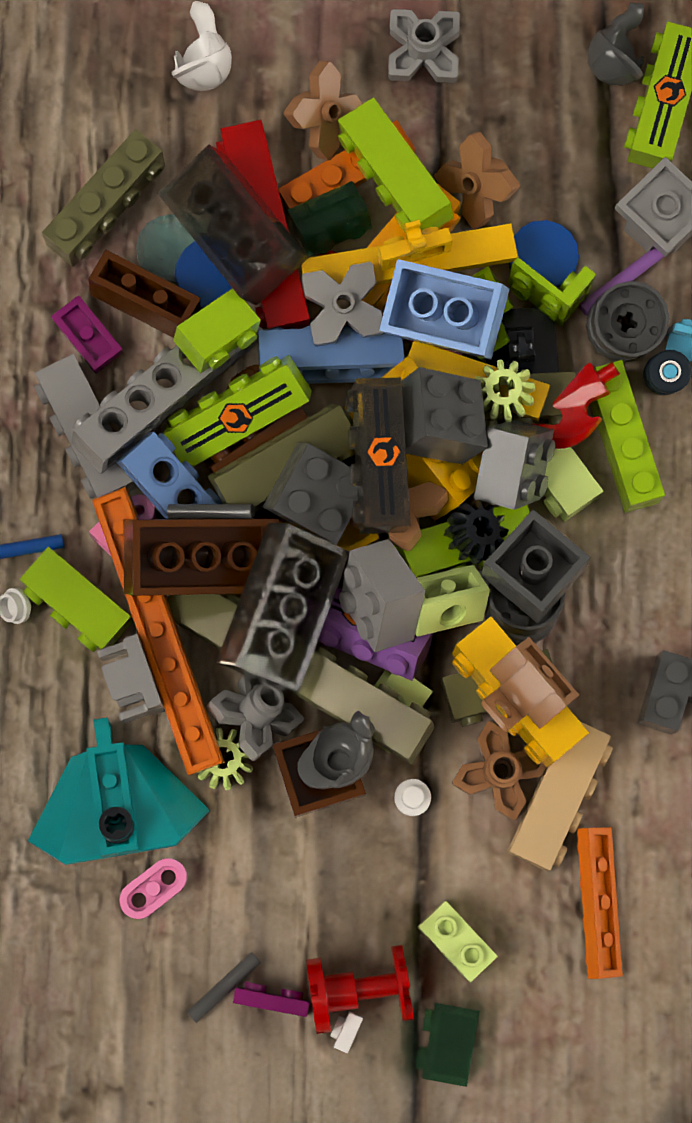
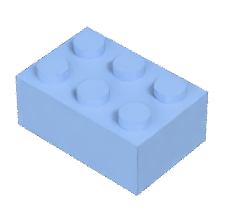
M397 259L379 331L388 335L491 360L510 289L501 283Z

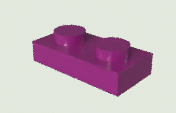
M79 295L51 316L52 321L95 374L124 353L121 346Z
M245 981L244 988H235L233 1003L307 1017L310 1001L303 1000V992L282 988L280 995L266 993L267 985Z

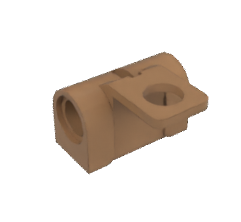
M528 637L489 670L501 686L481 701V705L504 731H508L526 715L540 729L577 698L579 694L531 638ZM495 704L503 708L508 718H505L498 712Z

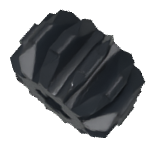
M480 500L474 501L470 505L463 503L456 508V512L448 516L446 522L450 526L445 529L444 536L453 539L448 549L454 550L457 548L460 551L458 560H464L469 556L472 565L479 564L482 560L486 562L504 542L503 538L508 535L509 529L500 526L505 515H498L496 517L493 514L494 505H488L484 508Z

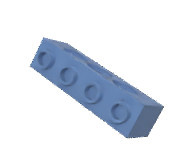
M148 432L116 460V463L165 519H169L167 515L168 505L178 504L177 496L183 489L191 492L193 496L192 504H223L221 499L210 488L204 490L196 481L199 477L198 473L187 461L181 463L172 453L175 450L174 445L162 433L157 436L155 432ZM160 461L167 464L169 468V476L164 482L157 481L153 475V468Z

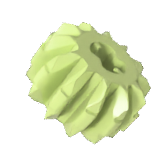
M501 359L497 361L498 370L496 371L489 365L484 366L483 369L487 378L482 376L475 378L476 380H481L484 412L492 408L490 419L493 421L498 419L500 413H504L505 422H511L512 411H515L518 416L523 417L525 410L521 404L532 406L534 403V398L529 393L535 391V383L526 382L530 377L529 370L526 369L517 373L518 362L516 361L510 364L509 369H505L504 361ZM501 385H508V397H501Z
M216 728L217 742L220 750H227L228 755L233 753L234 760L228 761V768L220 769L221 766L217 765L201 771L198 774V778L202 781L213 774L209 785L212 789H216L219 779L222 778L223 786L227 791L231 790L230 777L234 776L237 783L242 785L245 781L238 773L239 770L252 773L253 767L242 763V760L250 758L244 752H240L242 749L239 747V742L234 743L237 737V730L232 729L226 740L224 739L222 728Z

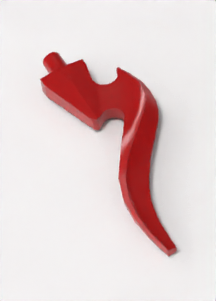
M591 362L585 365L553 402L552 406L562 413L561 421L555 425L533 424L554 430L552 440L555 441V449H565L577 445L588 438L597 428L602 418L599 416L589 417L587 407L592 401L610 394L605 383L620 375L617 367L611 362L597 371Z

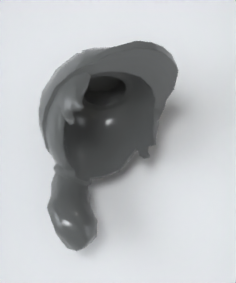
M630 2L627 11L614 18L609 26L599 30L591 40L588 49V64L592 73L600 81L609 85L622 86L642 78L641 67L644 63V56L635 60L634 49L626 37V32L637 28L644 17V4Z
M358 710L353 714L351 723H336L329 727L324 726L323 730L319 731L298 761L299 776L307 786L316 789L342 788L352 785L367 774L374 754L372 736L374 735L375 727L370 721V717L363 715Z

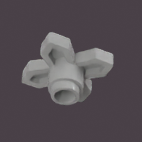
M391 10L390 35L403 46L389 55L388 79L392 81H409L424 66L436 82H457L459 58L445 46L459 37L460 13L439 11L431 20H419L412 10Z
M371 262L351 265L341 285L323 270L302 275L305 298L324 308L310 323L313 344L315 346L336 343L346 325H349L363 338L378 336L384 333L379 331L383 317L382 311L362 301L376 285L374 267ZM346 300L350 303V306L347 309H341L337 306L336 301Z
M252 669L238 681L239 694L223 690L207 704L206 709L219 724L241 726L239 747L252 761H256L273 746L272 733L286 737L304 721V717L291 703H284L282 691L272 684L271 680Z

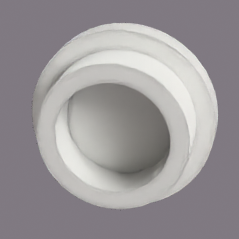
M20 588L8 589L0 596L1 617L6 622L14 624L24 623L28 620L31 612L30 599Z
M409 779L397 787L394 800L400 812L408 816H418L428 809L431 802V793L427 785L422 781Z

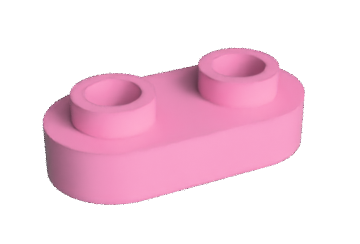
M170 858L156 862L122 890L119 900L122 911L134 919H143L150 916L183 890L187 882L185 867L179 861ZM167 870H172L176 875L175 881L170 885L165 884L162 880V875ZM137 893H142L146 897L145 905L140 908L133 904V897Z

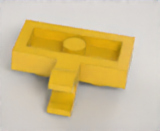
M419 219L405 223L407 239L404 240L402 236L386 240L383 246L378 248V261L381 270L394 268L397 259L415 262L450 252L453 240L449 228L439 230L438 227H429L421 230Z

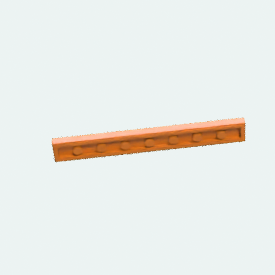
M126 487L92 500L123 591V519H139L129 489ZM125 594L187 775L191 776L225 763L166 595L132 596Z

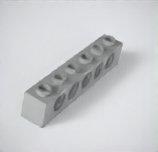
M258 337L247 348L241 350L238 347L229 353V358L220 367L214 370L209 367L201 374L194 366H190L183 361L187 357L177 345L172 350L169 347L163 349L153 360L155 364L146 371L143 369L136 371L127 381L128 386L119 393L112 391L102 400L100 409L92 415L90 413L84 414L73 425L72 444L102 474L145 434L154 431L258 344ZM168 379L174 386L164 388L157 381ZM132 401H142L147 405V408L137 410L130 403ZM112 422L117 424L121 430L109 432L104 429L103 425Z

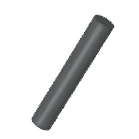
M169 504L167 515L169 519H253L255 508L253 504Z
M252 952L247 955L187 1011V1014L197 1023L261 964L259 959Z

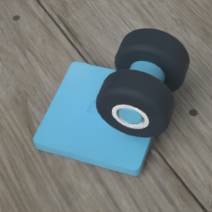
M682 319L681 322L670 326L666 334L668 339L665 351L654 355L646 363L643 377L646 386L652 392L658 395H671L682 390L690 381L692 373L690 365L692 361V320Z

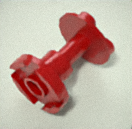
M402 945L391 946L394 973L355 979L353 971L323 976L321 957L306 959L317 1034L332 1032L329 1013L359 1009L358 1001L398 995L402 1021L414 1019L411 997H409L410 983L407 966H405Z

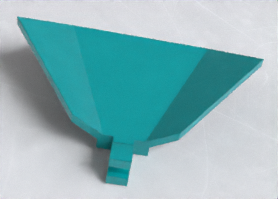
M108 717L94 719L97 747L86 748V752L70 758L28 842L64 865L177 846L210 810L144 745H124L123 742L113 744L112 728ZM111 807L124 808L130 813L134 822L132 836L129 840L120 844L107 841L99 829L101 815ZM119 817L117 821L110 819L108 824L111 830L108 832L114 834L116 830L124 831L126 828L122 822L124 818Z

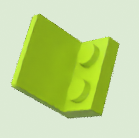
M517 257L512 263L507 283L510 285L511 292L522 301L528 299L551 320L563 326L578 308L579 303L588 296L596 273L587 266H584L578 275L572 271L561 284L560 291Z

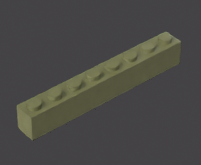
M219 594L169 595L167 598L176 624L336 720L351 723L353 714L358 710L363 715L369 716L370 721L375 727L372 741L411 765L435 728L432 720L428 719L431 713L420 705L412 702L409 707L397 700L399 694L384 684H380L378 688L366 682L368 676L351 665L344 669L334 663L337 658L327 650L318 647L314 651L303 645L306 639L288 628L285 633L273 627L275 621L258 610L254 615L243 609L245 603L232 594H225L224 597Z

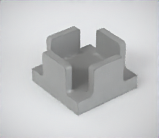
M666 157L615 206V210L627 221L624 231L646 252L655 247L666 257L671 251L673 253L677 251L692 236V181Z
M138 634L126 637L121 643L97 651L102 662L128 654L123 659L102 666L111 698L117 701L118 706L125 707L142 700L145 701L144 705L119 713L123 724L151 714L154 716L165 712Z

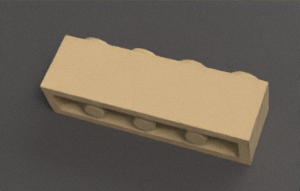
M582 722L581 724L589 734L558 760L546 767L507 850L508 854L546 872L550 871L553 865L556 867L560 866L567 851V847L562 845L568 832L575 833L583 815L577 812L583 798L589 801L598 780L593 779V775L598 765L605 766L613 747L607 745L611 738L610 735Z

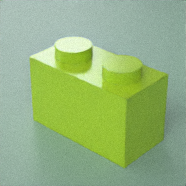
M233 287L178 325L173 341L201 374L209 367L213 370L220 367L229 358V353L239 347L243 350L250 346L258 337L257 331L261 320Z

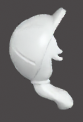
M194 1L190 9V15L196 24L200 36L199 39L187 48L183 57L178 51H175V70L172 71V76L187 88L197 91H208L218 87L226 80L231 69L232 56L227 42H224L222 37L217 34L215 17L210 6L207 3Z

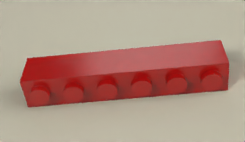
M262 119L220 128L222 141L216 142L220 163L227 162L229 174L223 176L228 196L235 194L237 207H232L231 210L235 227H242L245 240H240L239 244L243 261L250 260L253 273L247 274L251 294H258L261 306L255 307L256 315L261 320L259 326L261 328L266 327L268 330L275 327L302 329L310 326L307 305Z

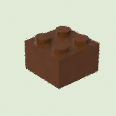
M321 730L273 744L295 818L366 795L361 778L352 785L328 789L310 788L302 781L298 773V761Z

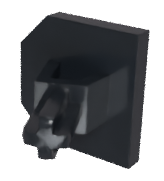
M536 307L511 309L504 313L502 323L510 340L506 345L493 352L492 359H486V363L497 367V361L501 359L504 361L505 369H509L510 364L516 361L518 362L517 373L526 369L529 370L530 374L559 372L555 322Z

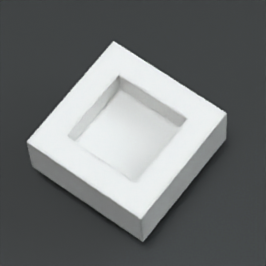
M348 1011L346 1018L338 1016L330 1034L331 1037L336 1039L334 1048L348 1054L363 1020L362 1016Z

